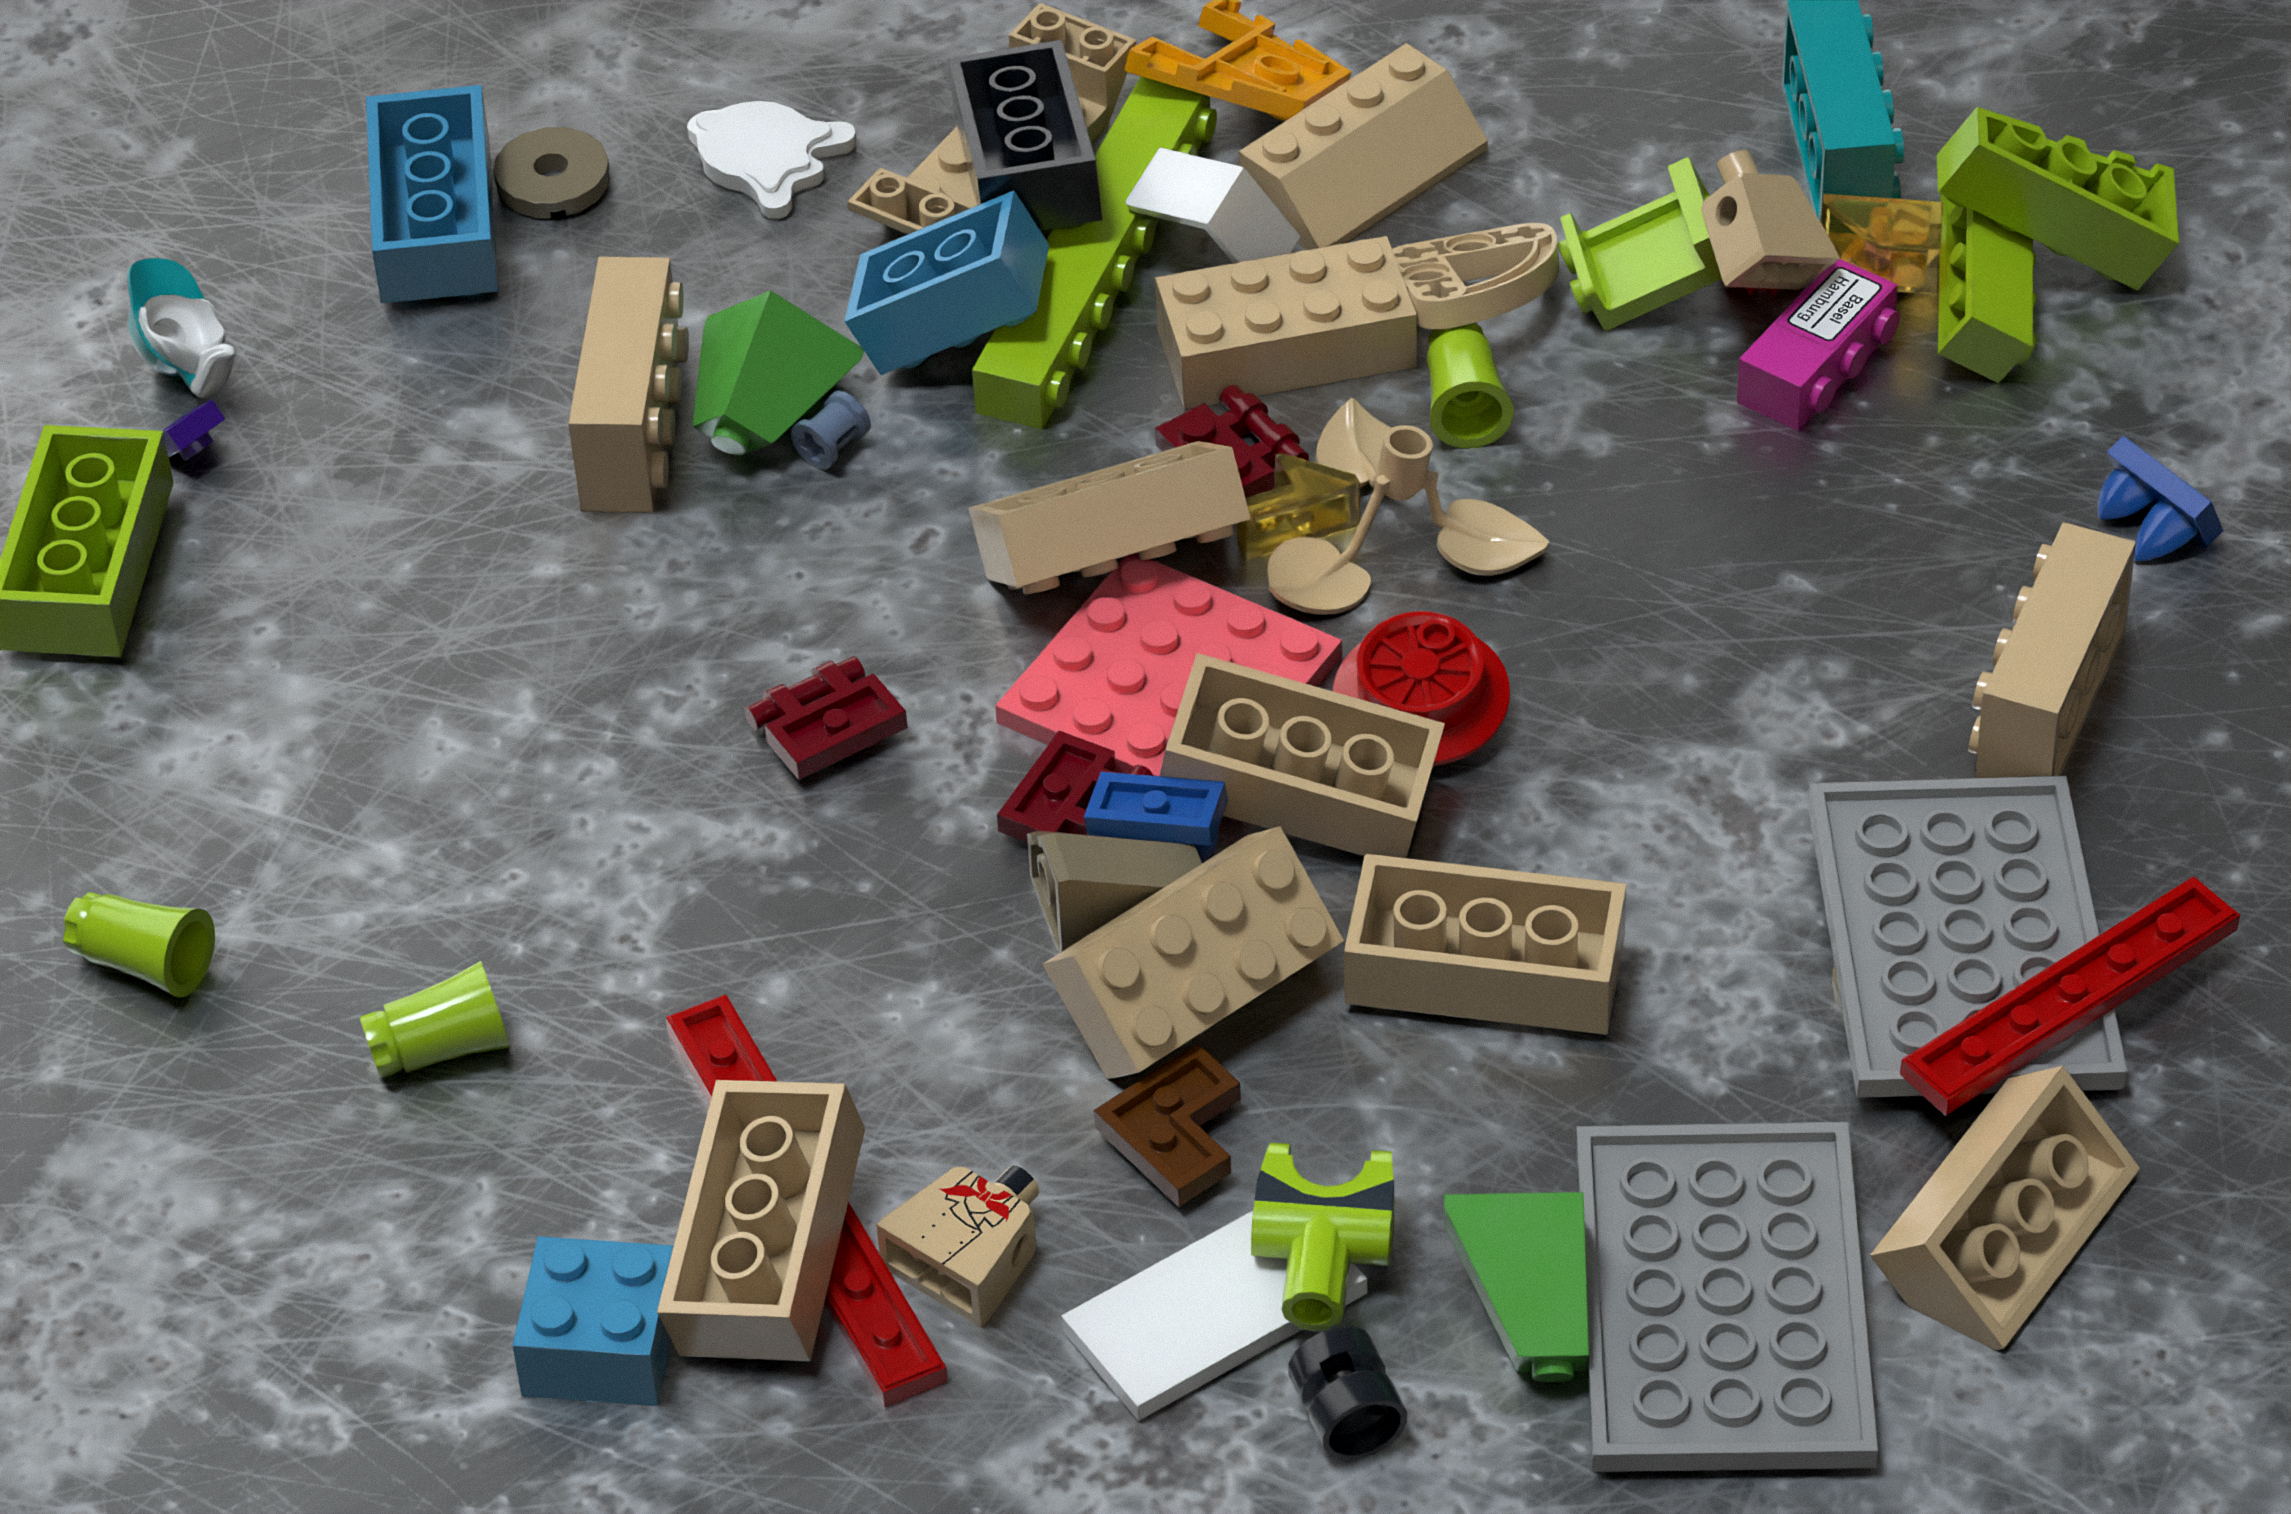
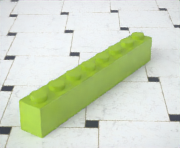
M1140 76L1095 155L1103 220L1085 223L1081 227L1074 229H1052L1047 238L1049 248L1036 312L1016 326L1007 327L1003 325L996 328L972 369L976 414L1043 429L1055 407L1061 408L1064 405L1072 375L1076 368L1083 369L1085 367L1098 329L1104 330L1108 326L1115 298L1119 291H1127L1133 278L1134 264L1141 253L1147 254L1154 240L1155 227L1160 218L1133 212L1126 205V199L1159 148L1197 156V151L1202 142H1210L1217 123V111L1214 108H1210V96Z

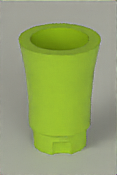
M1477 323L1448 329H1433L1428 337L1429 349L1427 352V365L1431 384L1429 420L1432 431L1442 442L1457 448H1478L1496 441L1509 429L1514 417V406L1501 382L1491 344L1484 337L1482 327Z
M87 892L82 898L76 897L73 900L64 918L65 932L63 943L68 951L85 957L91 963L112 968L144 980L175 997H185L191 994L206 975L212 960L215 946V928L212 917L204 909L169 907L135 901L114 894L100 895Z
M481 961L424 990L383 1004L385 1011L371 1012L359 1017L380 1078L395 1074L405 1068L406 1073L435 1063L475 1053L511 1048Z

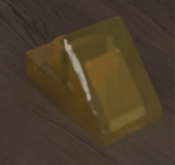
M1275 454L1276 489L1245 498L1251 519L1237 523L1238 546L1246 560H1251L1273 553L1280 544L1297 537L1320 539L1356 528L1361 520L1360 481L1355 474L1287 454Z

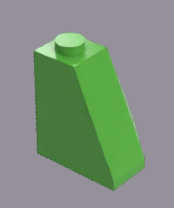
M771 290L709 315L703 327L692 427L710 437L712 444L716 448L729 454L741 456L774 443L862 360L864 350L858 344Z
M1584 1192L1444 1194V1226L1516 1372H1532V1379L1539 1382H1564L1572 1380L1574 1372L1587 1371L1589 1345Z

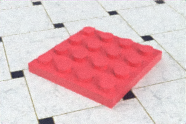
M1133 553L1125 556L1119 562L1118 568L1106 577L995 705L996 723L1046 745L1051 742L1060 730L1114 750L1116 769L1113 772L1128 774L1135 765H1142L1147 767L1153 773V776H1160L1165 749L1197 653L1318 687L1341 660L1342 639L1154 560H1141L1139 554Z

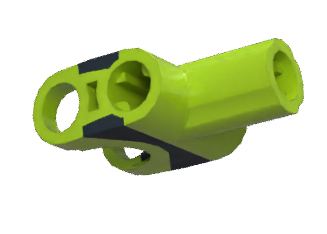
M1271 1142L1267 1148L1257 1178L1251 1228V1255L1288 1259L1281 1307L1284 1318L1294 1323L1300 1329L1325 1331L1342 1321L1350 1264L1390 1265L1394 1235L1392 1152L1372 1150L1370 1161H1365L1362 1171L1353 1180L1341 1185L1323 1186L1311 1183L1298 1173L1294 1167L1293 1155H1291V1144Z

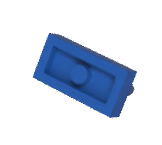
M2124 435L2106 452L2113 470L2104 481L2099 494L2098 517L2101 520L2117 519L2139 512L2147 505L2152 507L2143 520L2136 536L2134 556L2136 562L2164 556L2179 549L2192 538L2207 548L2224 531L2212 501Z
M1100 772L1084 815L1087 835L1195 845L1200 860L1204 863L1212 856L1218 842V828L1228 803L1226 785L1222 781Z

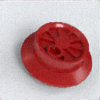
M1413 611L1398 614L1376 625L1365 636L1363 641L1345 657L1336 673L1333 684V692L1445 723L1433 766L1444 765L1463 759L1487 744L1502 726L1510 704L1508 675L1497 654L1460 621L1450 616L1430 611Z

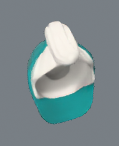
M148 258L134 262L127 272L130 297L128 333L136 351L145 363L158 373L166 376L182 377L185 384L197 397L206 398L216 394L230 376L236 350L233 346L224 344L226 331L216 318L213 305L205 299L190 271L178 262L164 258Z

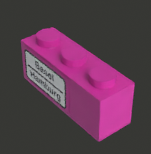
M1842 259L1836 261L1819 274L1739 358L1737 403L1799 431L1816 412L1820 414L1826 410L1832 401L1835 391L1848 378L1854 379L1861 372L1867 357L1880 343L1885 345L1892 339L1900 321V313L1896 311L1898 284Z

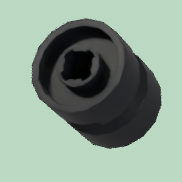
M1355 1326L1331 1328L1309 1338L1293 1353L1288 1363V1375L1302 1404L1309 1411V1420L1323 1449L1330 1457L1339 1460H1357L1374 1455L1388 1447L1401 1435L1407 1424V1410L1393 1382L1386 1375L1385 1365L1372 1338L1365 1330Z

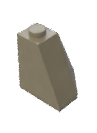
M1048 831L1027 833L1030 878L1058 954L1202 864L1195 845Z

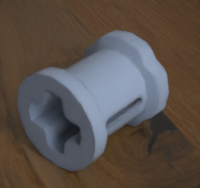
M837 390L824 402V408L811 420L803 419L793 426L791 440L801 457L810 465L819 469H827L836 462L838 451L851 440H860L871 429V420L865 408L859 404L855 397L845 391Z

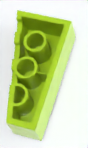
M1980 107L1975 108L1937 154L1938 193L1944 195L1950 202L1959 207H1968L1995 220L1998 225L2008 231L2019 232L2044 244L2050 251L2059 256H2068L2093 268L2105 279L2117 280L2133 289L2139 290L2179 245L2174 168L2156 163L2149 171L2134 166L2136 162L2133 155L2113 150L2108 157L2090 152L2085 140L2067 134L2058 142L2047 139L2040 126Z

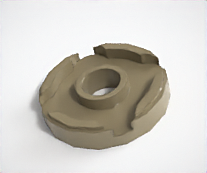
M545 127L523 133L503 147L495 158L494 181L501 201L517 213L534 218H551L550 212L565 210L566 216L579 213L596 203L606 191L609 185V159L602 143L590 134L568 127ZM548 171L562 172L559 175L555 176L542 175L543 173Z

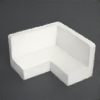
M1159 148L1126 199V205L1133 212L1205 229L1233 263L1291 253L1301 237L1244 167L1164 148Z

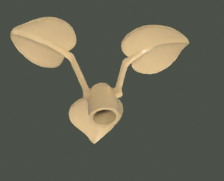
M1350 398L1331 417L1323 429L1316 449V465L1322 475L1337 486L1357 489L1370 483L1374 491L1350 545L1342 554L1331 543L1312 537H1297L1280 544L1270 555L1267 564L1268 591L1272 592L1277 600L1291 608L1311 614H1338L1356 607L1367 596L1371 577L1365 569L1352 563V561L1357 557L1384 495L1395 500H1408L1414 497L1422 488L1426 491L1433 523L1443 528L1438 534L1437 548L1446 560L1461 570L1487 576L1503 574L1542 555L1547 550L1550 541L1522 519L1499 506L1482 500L1458 499L1453 501L1449 505L1446 515L1441 508L1436 487L1439 475L1434 471L1428 470L1433 447L1430 436L1414 426L1400 425L1390 427L1373 417L1355 398Z

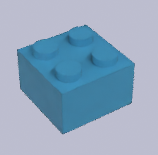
M538 1236L512 1345L521 1396L658 1406L672 1340L658 1316L657 1310L673 1245Z

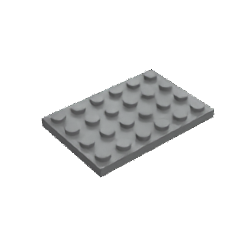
M2067 776L1809 783L1807 803L1856 1097L1923 1096L1900 1075L1901 1060L2099 936ZM2115 1009L1981 1094L1997 1093L2008 1078L2064 1066L2082 1091L2124 1089L2127 1067Z
M1848 1122L1576 1126L1578 1192H1584L1589 1345L1587 1366L1593 1472L1877 1468L1878 1444Z

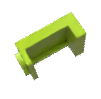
M1689 156L1667 166L1675 189L1670 194L1588 231L1580 229L1572 213L1560 217L1566 239L1559 241L1558 247L1570 273H1577L1578 276L1577 279L1570 281L1572 292L1583 314L1593 311L1605 331L1722 279L1701 212L1703 201L1710 194Z

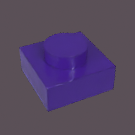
M212 399L192 409L162 430L168 457L179 453L185 461L214 441L208 431L224 421L225 417Z

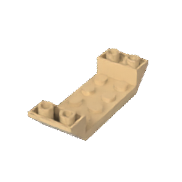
M1039 3L1009 34V48L1062 40L1090 142L1092 143L1109 124L1128 73L1124 71L1129 49L1136 46V39ZM956 126L907 178L880 167L847 201L848 210L903 233L910 234L977 206L958 127Z

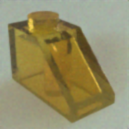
M1823 194L1821 224L1840 259L1898 284L1897 292L1936 294L1941 250L1943 202Z

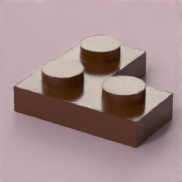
M1196 1044L1094 1109V1127L1167 1197L1180 1207L1231 1174V1156L1199 1126L1241 1100L1240 1082L1199 1044Z

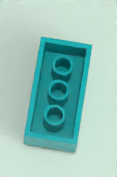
M1786 0L1782 88L1812 208L1829 238L1865 235L1894 202L1901 204L1900 180L1898 173L1894 172V164H1900L1904 161L1902 131L1900 128L1891 127L1894 120L1892 93L1890 89H1881L1884 80L1881 52L1871 51L1874 42L1870 13L1861 14L1858 0Z

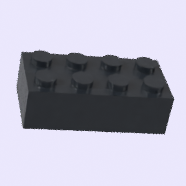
M1062 40L947 58L955 119L976 204L980 205L1014 190L1039 230L1053 228L1074 229L1081 227L1085 223L1103 220L1096 160Z

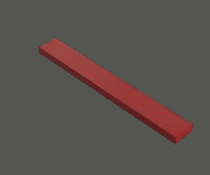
M726 994L666 1017L668 1034L709 1105L716 1080L778 1082ZM848 1201L824 1303L883 1406L887 1407L948 1382L947 1369Z

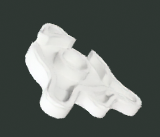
M743 102L720 110L701 112L692 117L687 125L689 140L698 149L706 176L714 183L728 190L740 192L751 197L757 202L761 213L773 220L781 219L789 214L792 210V197L795 193L815 187L824 180L823 163L817 159L847 154L856 145L855 128L852 124L847 122L814 121L790 107L775 102Z

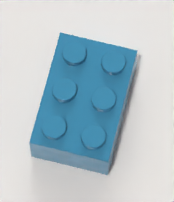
M1013 190L860 254L844 322L880 375L900 367L904 369L913 368L921 364L932 354L952 346L955 348L967 346L974 342L981 334L1003 325L1007 327L1016 326L1035 313L1049 243Z

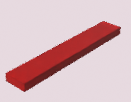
M2193 876L1901 1060L1900 1075L1946 1116L2237 931L2240 914Z

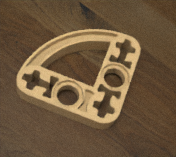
M1523 223L1405 244L1392 249L1417 314V325L1426 329L1459 327L1490 319L1517 309L1548 290L1557 279L1560 271L1556 232L1551 226L1543 223ZM1496 276L1470 286H1465L1463 281Z

